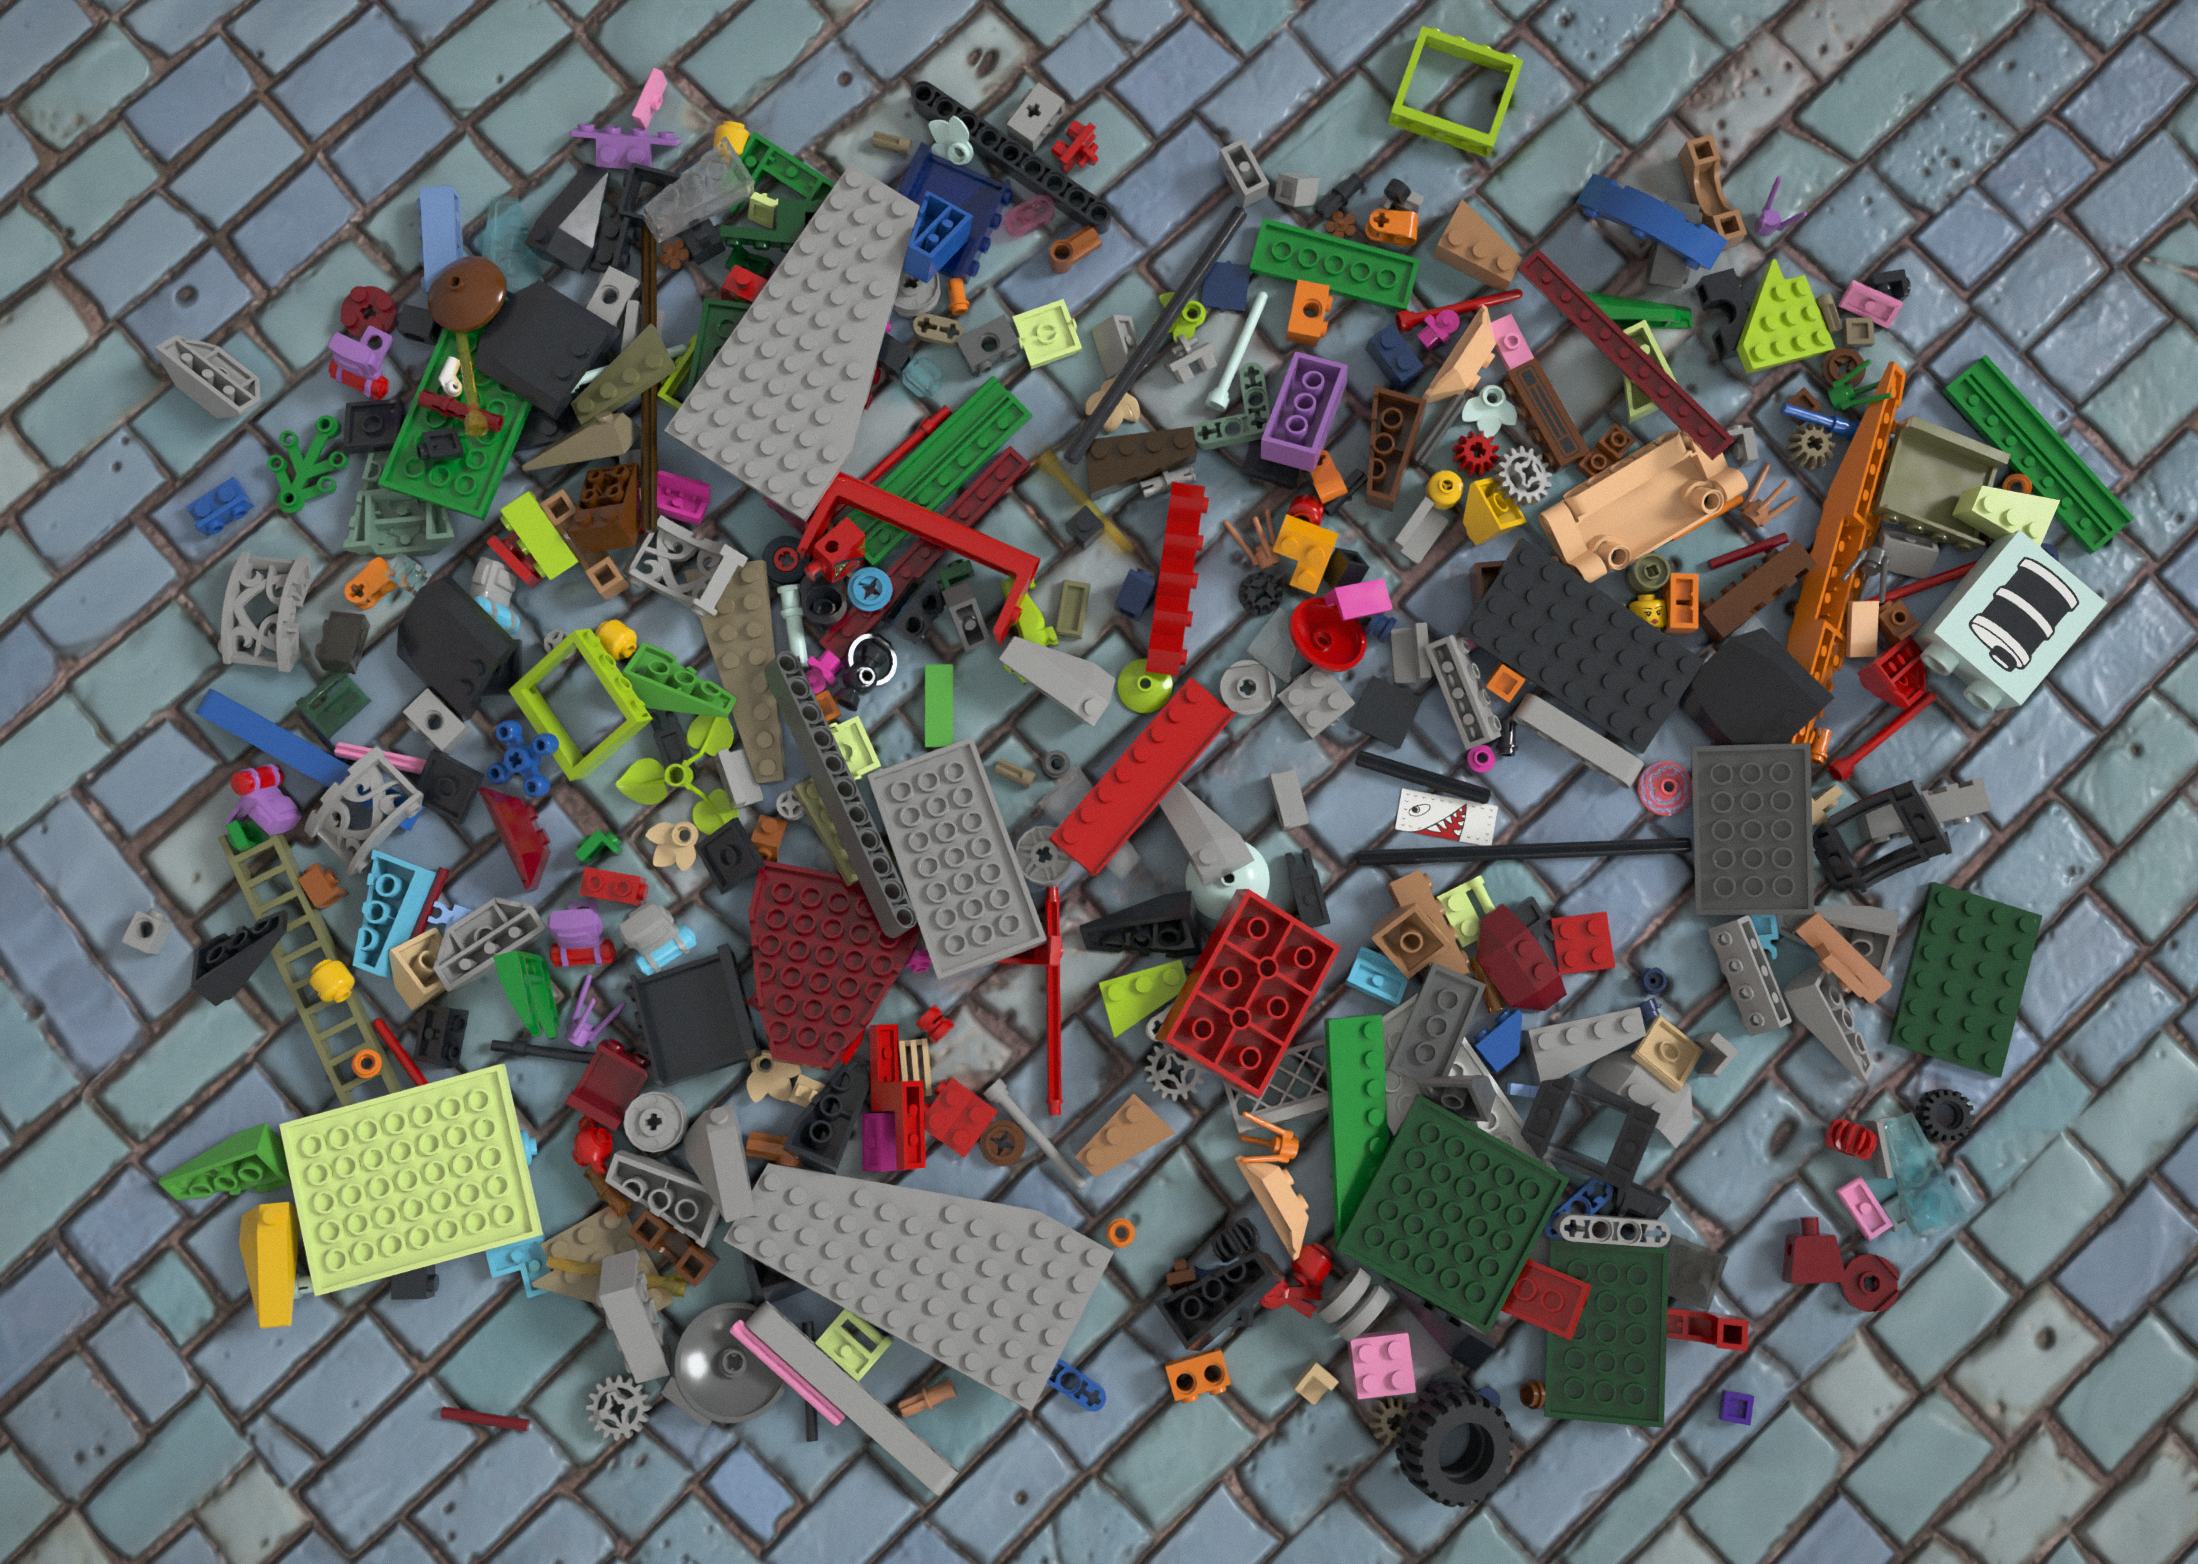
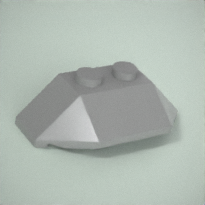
M175 335L155 347L156 354L175 386L217 419L239 417L260 404V378L219 346Z
M493 898L445 930L433 969L446 990L451 992L484 977L496 969L493 956L515 950L524 951L530 947L547 930V927L533 905Z
M1633 1051L1609 1053L1597 1059L1585 1077L1600 1088L1660 1112V1118L1654 1132L1676 1149L1693 1127L1691 1086L1685 1082L1681 1090L1675 1093L1631 1057Z

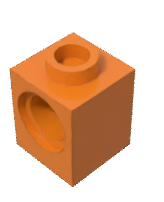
M1500 661L1486 680L1485 686L1509 703L1525 682V677Z

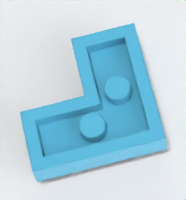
M544 1233L541 1236L485 1250L492 1278L520 1270L527 1298L550 1292L533 1287L531 1284L533 1281L553 1271L540 1245L546 1241Z

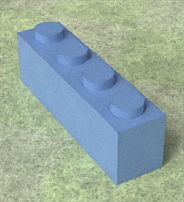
M452 185L419 188L420 198L416 200L419 215H421L418 234L423 242V250L419 252L422 267H424L421 287L427 295L438 273L451 262L464 257L460 196Z

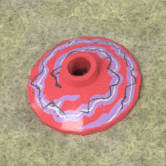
M1660 761L1649 765L1642 771L1638 779L1637 792L1641 803L1647 810L1656 815L1670 816L1680 813L1688 806L1693 796V784L1690 775L1682 766L1674 762ZM1665 782L1672 785L1671 792L1665 791Z

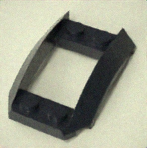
M1911 780L1877 792L1840 810L1821 823L1813 834L1814 854L1834 889L1847 891V888H1851L1864 893L1871 886L1898 872L1927 862L1932 857L1944 853L1946 855L1952 853L1948 832H1943L1920 790L1921 783ZM1892 804L1913 843L1892 851L1859 869L1837 829L1867 813Z
M1572 1077L1543 1080L1520 1134L1526 1143H1529L1538 1158L1571 1168L1628 1193L1661 1113L1621 1095ZM1570 1093L1603 1104L1627 1115L1607 1164L1550 1142Z

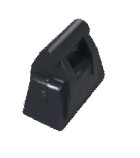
M1635 1182L1632 1183L1628 1193L1614 1186L1612 1202L1616 1206L1612 1216L1624 1217L1628 1211L1637 1215L1638 1218L1658 1220L1670 1206L1671 1200ZM1626 1223L1621 1227L1634 1234V1227L1631 1223Z

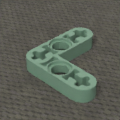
M1250 362L1245 364L1240 370L1239 376L1245 413L1204 421L1195 426V442L1199 448L1209 450L1262 439L1271 416L1266 378L1260 364ZM1255 372L1256 375L1255 387H1252L1249 379L1250 373ZM1260 395L1264 400L1260 405L1252 406L1249 404L1252 396ZM1261 414L1263 422L1262 429H1257L1256 415ZM1231 425H1238L1240 427L1239 433L1234 436L1227 435L1226 429ZM1218 428H1220V432L1222 435V437L1220 438L1218 437ZM1208 431L1209 434H1210V435L1208 436L1209 439L1204 440V439H1203V436H1204V433H1203V432Z

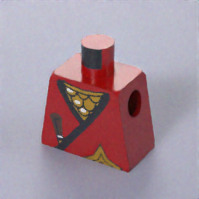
M734 265L721 287V300L753 304L768 281L747 269Z
M848 517L843 519L813 546V562L804 568L808 578L816 581L823 576L830 583H835L865 563L866 535Z

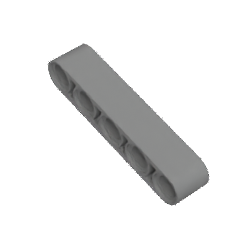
M1525 694L1512 716V719L1522 727L1623 788L1630 789L1644 765L1634 755L1533 694Z

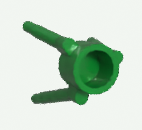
M1870 359L1858 365L1841 379L1832 382L1834 388L1829 389L1828 394L1835 410L1839 408L1845 410L1852 406L1892 397L1891 393L1856 399L1857 395L1876 389L1880 381L1856 390L1853 389L1851 383L1844 384L1870 365Z

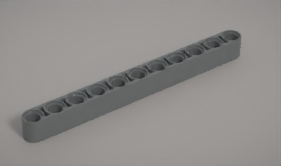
M782 651L765 667V677L882 931L888 937L897 938L916 924V912L798 658L789 651Z

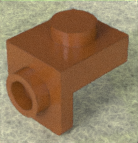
M760 814L751 841L763 860L777 863L779 848L787 830V821Z

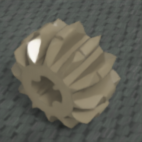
M1809 423L1806 427L1799 426L1795 429V433L1788 437L1790 444L1786 446L1785 450L1793 453L1789 457V461L1796 459L1798 461L1797 468H1802L1806 465L1808 471H1812L1815 467L1822 468L1826 465V460L1829 461L1834 455L1830 450L1835 448L1836 443L1828 441L1832 437V433L1825 435L1823 433L1824 425L1819 426L1817 429L1813 423Z
M1398 1395L1395 1403L1392 1396H1386L1387 1404L1385 1405L1377 1399L1375 1403L1380 1408L1379 1411L1374 1409L1369 1411L1371 1416L1377 1418L1371 1420L1369 1426L1377 1428L1374 1432V1436L1377 1439L1384 1436L1383 1442L1385 1445H1389L1392 1438L1396 1442V1434L1401 1432L1402 1428L1399 1426V1423H1393L1392 1427H1390L1391 1424L1387 1421L1388 1417L1393 1418L1396 1414L1401 1421L1402 1417L1406 1418L1409 1412L1407 1408L1411 1402L1403 1405L1404 1398L1401 1395Z

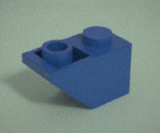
M1508 1009L1495 1018L1497 1022L1495 1026L1490 1030L1485 1027L1473 1037L1475 1042L1471 1047L1492 1073H1498L1519 1055L1522 1013L1519 1009L1511 1012Z

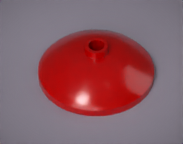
M1313 597L1302 601L1292 612L1289 620L1291 639L1299 653L1314 666L1330 672H1344L1355 667L1364 657L1367 641L1360 621L1357 618L1343 621L1337 605L1327 607L1324 597Z

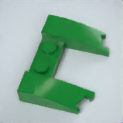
M754 131L744 146L742 154L737 157L718 190L720 193L727 191L733 202L728 207L732 213L736 214L766 174H769L806 198V201L824 202L835 186V183ZM805 218V227L810 222V219Z
M517 950L493 956L504 991L532 1036H542L540 1022L548 1038L557 1037L556 1028L560 1027V1021L546 956Z

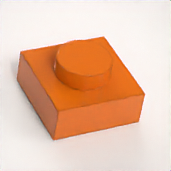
M829 690L815 696L828 723L842 716Z

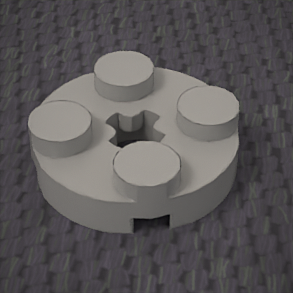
M1254 660L1238 661L1225 671L1219 686L1220 697L1229 710L1240 716L1258 715L1269 707L1275 695L1276 684L1274 677L1268 669ZM1244 681H1249L1251 686H1255V690L1251 691V695H1246L1245 692L1240 691Z

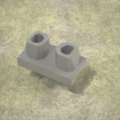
M1180 334L1176 337L1178 345L1171 348V352L1174 356L1181 352L1184 355L1164 365L1167 372H1172L1177 381L1182 384L1194 378L1188 365L1189 363L1196 360L1202 372L1217 366L1212 352L1216 348L1213 342H1207L1191 350V347L1198 344L1197 338L1194 336L1187 340L1183 334Z

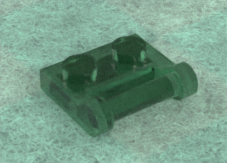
M336 665L331 670L333 673L305 698L301 696L295 702L325 737L329 739L372 701L340 665ZM341 681L344 685L315 710L313 705Z

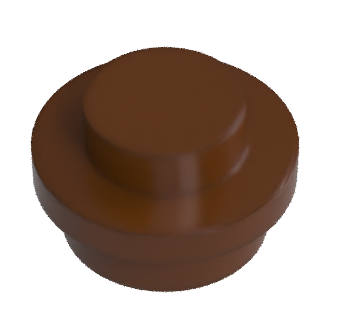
M1531 1379L1521 1385L1519 1395L1522 1404L1533 1410L1540 1409L1546 1399V1391L1539 1380Z

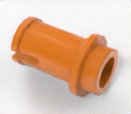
M953 278L946 282L950 299L948 309L956 316L966 314L970 307V303L966 300L964 281L961 278Z
M1820 727L1814 728L1816 734L1812 744H1810L1811 763L1816 765H1822L1827 760L1828 755L1826 751L1832 736V732L1828 729L1823 728L1822 732H1820Z

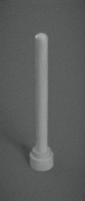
M999 1078L983 1093L990 1102L1000 1103L1077 1189H1083L1086 1185L1083 1177L1008 1096L1009 1092L1006 1090V1084Z

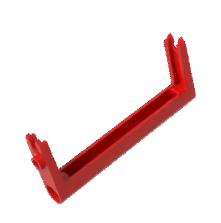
M840 471L822 497L814 515L809 516L805 522V533L797 549L800 557L803 559L806 555L812 557L813 546L822 538L838 506L845 504L1016 579L992 631L995 634L994 638L997 640V645L1001 646L1012 623L1017 624L1022 614L1020 606L1038 570L1040 558Z

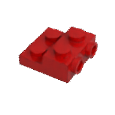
M952 1077L949 1082L943 1079L934 1092L938 1097L933 1104L930 1105L927 1102L924 1105L925 1130L965 1158L998 1113V1110Z

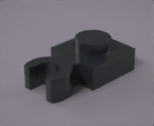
M1529 896L1510 909L1529 929L1538 943L1539 937L1542 934L1547 941L1554 940L1552 932L1544 929L1542 926L1548 919L1534 897Z

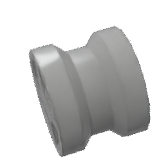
M553 630L548 633L544 639V647L547 653H550L569 634L563 630ZM576 649L570 655H568L563 661L572 658L576 653Z
M792 790L785 791L779 795L776 807L784 818L795 821L804 816L805 811Z

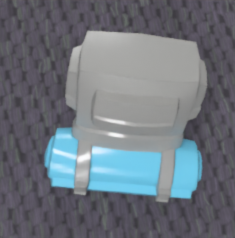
M481 557L472 578L469 595L508 634H514L520 628V620L518 615L509 608L512 593L516 588L517 574L511 567L503 563Z
M652 900L629 913V919L619 925L621 929L619 933L623 942L629 948H635L639 952L635 955L637 968L647 976L655 971L658 973L663 966L683 953H689V949L697 945L694 931L685 925L677 927L673 923L674 919L670 912L662 905H656Z

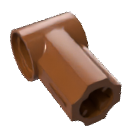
M1088 225L1065 240L1055 241L1050 247L1049 265L1051 269L1057 273H1066L1072 268L1073 264L1102 246V242L1098 233L1093 227ZM1057 254H1065L1068 258L1060 260L1055 256Z
M750 1131L746 1146V1156L773 1160L777 1164L792 1167H801L802 1162L783 1150L788 1135L781 1134V1136Z

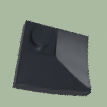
M1257 421V429H1262L1263 422ZM1261 439L1249 441L1240 473L1292 490L1297 480L1299 468L1262 459Z

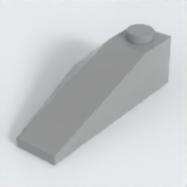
M1016 636L1011 638L997 658L1082 724L1094 726L1110 703L1116 679L1093 662Z
M1179 781L1158 804L1204 887L1254 861L1241 835Z
M1814 906V912H1818L1869 963L1885 976L1897 935L1898 911L1872 906ZM1777 915L1779 934L1804 946L1809 945L1797 934L1795 928L1810 915Z
M1817 963L1791 979L1784 991L1785 1002L1792 1008L1796 1017L1861 1083L1866 1082L1874 1066L1862 1034L1854 1030V1011L1852 1007L1846 1008L1841 994L1845 990L1836 981L1839 977L1834 972L1828 975Z
M733 1104L704 1111L683 1136L687 1162L698 1176L699 1181L705 1187L726 1223L755 1215L741 1125Z

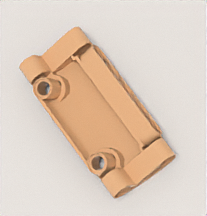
M1681 430L1672 431L1658 437L1572 488L1563 495V500L1538 515V519L1548 540L1564 565L1591 584L1606 575L1607 572H1611L1614 569H1624L1643 555L1652 552L1713 514L1718 513L1724 503L1745 492L1748 489V483L1739 470L1728 467L1723 453L1712 461ZM1708 495V501L1704 505V499ZM1616 550V556L1611 561V555Z

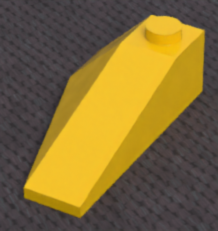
M290 1202L260 1204L241 1216L239 1246L261 1329L288 1327L292 1323L300 1222L297 1208Z

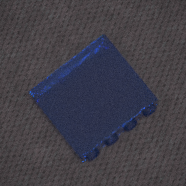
M921 142L898 193L918 204L921 208L927 190L973 215L968 241L938 271V273L952 279L961 278L964 284L967 285L970 278H975L979 271L980 262L978 261L981 254H986L990 247L991 238L989 237L993 229L997 230L1000 226L1003 207H1008L1012 200L1013 191H1011L1010 179L1006 178L1005 182L1001 183L966 167L956 165L947 159L933 154L931 146Z

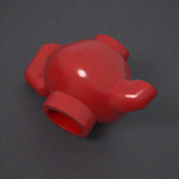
M584 1115L578 1122L579 1132L576 1133L573 1141L572 1158L580 1166L587 1167L590 1165L597 1175H601L608 1171L605 1163L609 1160L613 1151L612 1135L606 1128H599L596 1120Z

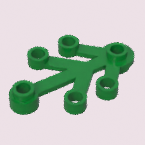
M330 415L321 416L316 421L315 428L317 434L304 459L298 445L299 437L290 430L283 431L280 434V443L287 448L296 472V477L292 484L286 472L287 462L279 455H272L267 461L269 469L275 472L281 489L277 495V505L285 513L295 514L304 508L305 501L322 494L334 493L337 489V483L329 476L320 477L317 485L305 489L304 487L309 479L335 469L343 470L349 464L348 457L340 451L333 452L328 460L316 464L327 440L336 438L341 432L340 423ZM330 422V426L327 429H322L324 423ZM288 436H293L291 443H286ZM338 457H343V461L340 464H335V460ZM277 460H281V465L278 468H274V463ZM330 481V487L328 489H324V483ZM293 495L294 500L291 503H287V498Z

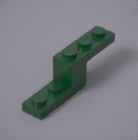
M778 198L776 230L721 225L720 242L725 243V246L731 248L751 245L753 249L759 251H769L771 247L780 248L781 252L788 253L804 230L805 218L811 220L823 202Z

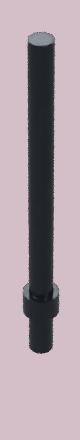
M493 1039L491 1043V1051L512 1053L513 1057L520 1058L535 1056L589 1064L595 1054L593 1052L532 1045L524 1040L509 1042Z

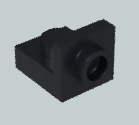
M1905 269L1874 273L1863 282L1864 285L1884 294L1892 291L1893 298L1900 301L1905 300L1911 290L1910 280L1906 277Z
M456 428L422 432L420 442L416 445L418 458L420 461H424L426 469H432L435 461L462 458L464 454Z

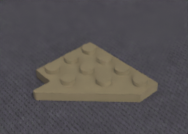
M620 1200L540 1244L553 1271L531 1283L533 1287L597 1304L596 1290H599L603 1258L637 1249L640 1257L637 1270L638 1273L645 1272L648 1281L646 1284L648 1299H654L656 1312L674 1302L645 1247L627 1233L633 1224Z

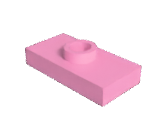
M656 68L652 69L632 112L637 127L646 130L655 110L658 111L663 101L662 94L668 84L663 71Z
M1852 280L1838 306L1863 318L1873 317L1874 323L1889 328L1903 306V302Z
M1512 314L1491 322L1496 342L1495 348L1507 371L1534 358Z
M1857 1175L1834 1190L1866 1240L1871 1241L1893 1226L1861 1176Z

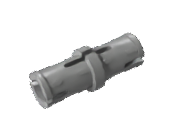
M1192 465L1170 473L1164 471L1161 476L1139 482L1140 489L1143 490L1142 495L1144 499L1164 491L1170 493L1172 482L1186 484L1197 482L1196 475L1192 472L1194 471Z

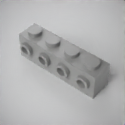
M1459 633L1424 646L1465 749L1474 748L1500 737V721L1491 711L1489 706L1491 700L1488 692L1482 689L1479 681V669L1475 663H1472L1468 654L1470 648L1467 640Z
M1750 915L1708 929L1711 946L1717 952L1721 971L1728 980L1732 999L1738 1005L1742 1024L1748 1030L1750 1037L1781 1028L1792 1022Z

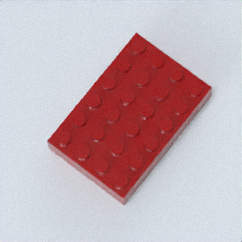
M1236 889L1155 1039L1247 1095L1261 1098L1341 947L1250 889Z

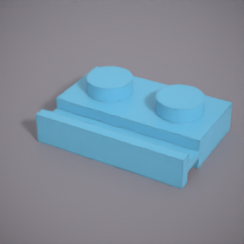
M1361 946L1345 985L1397 1008L1409 979L1403 975L1389 958Z

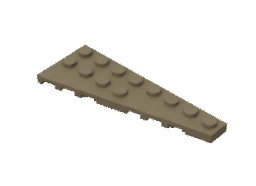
M766 561L746 562L743 568H736L714 608L718 611L716 616L707 614L705 618L700 616L699 618L724 690L737 698L732 713L756 783L765 784L787 781L780 707L764 673L765 667L775 658ZM699 569L685 571L687 583L703 576Z

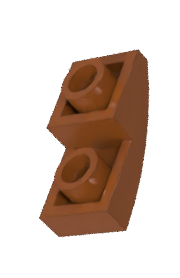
M1614 423L1577 465L1576 469L1589 479L1615 464L1636 440Z

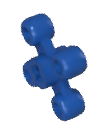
M505 720L500 722L496 727L495 733L500 741L505 742L508 750L505 752L504 762H495L488 767V779L494 784H504L512 779L514 773L518 772L524 778L523 789L526 795L534 798L546 795L550 789V783L545 776L538 772L537 768L540 766L542 756L554 754L558 750L559 741L557 737L551 733H542L533 739L531 745H527L522 740V727L517 721Z

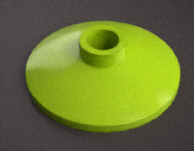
M1138 659L1126 665L1121 671L1117 682L1118 694L1121 701L1130 710L1143 714L1153 713L1160 710L1169 701L1173 688L1171 675L1145 672L1147 659ZM1148 680L1151 686L1143 689L1140 686V682Z

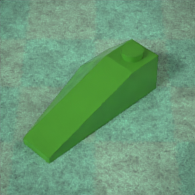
M645 642L641 644L622 672V675L630 681L632 689L639 700L645 703V708L727 718L737 702L735 696L714 682L704 681L696 676L697 671L692 667L684 668L677 663L676 656L670 652Z
M263 1123L240 1131L160 1178L159 1184L176 1200L211 1197L213 1192L229 1191L230 1195H239L241 1190L256 1189L257 1193L269 1192L291 1184L283 1141L267 1123Z

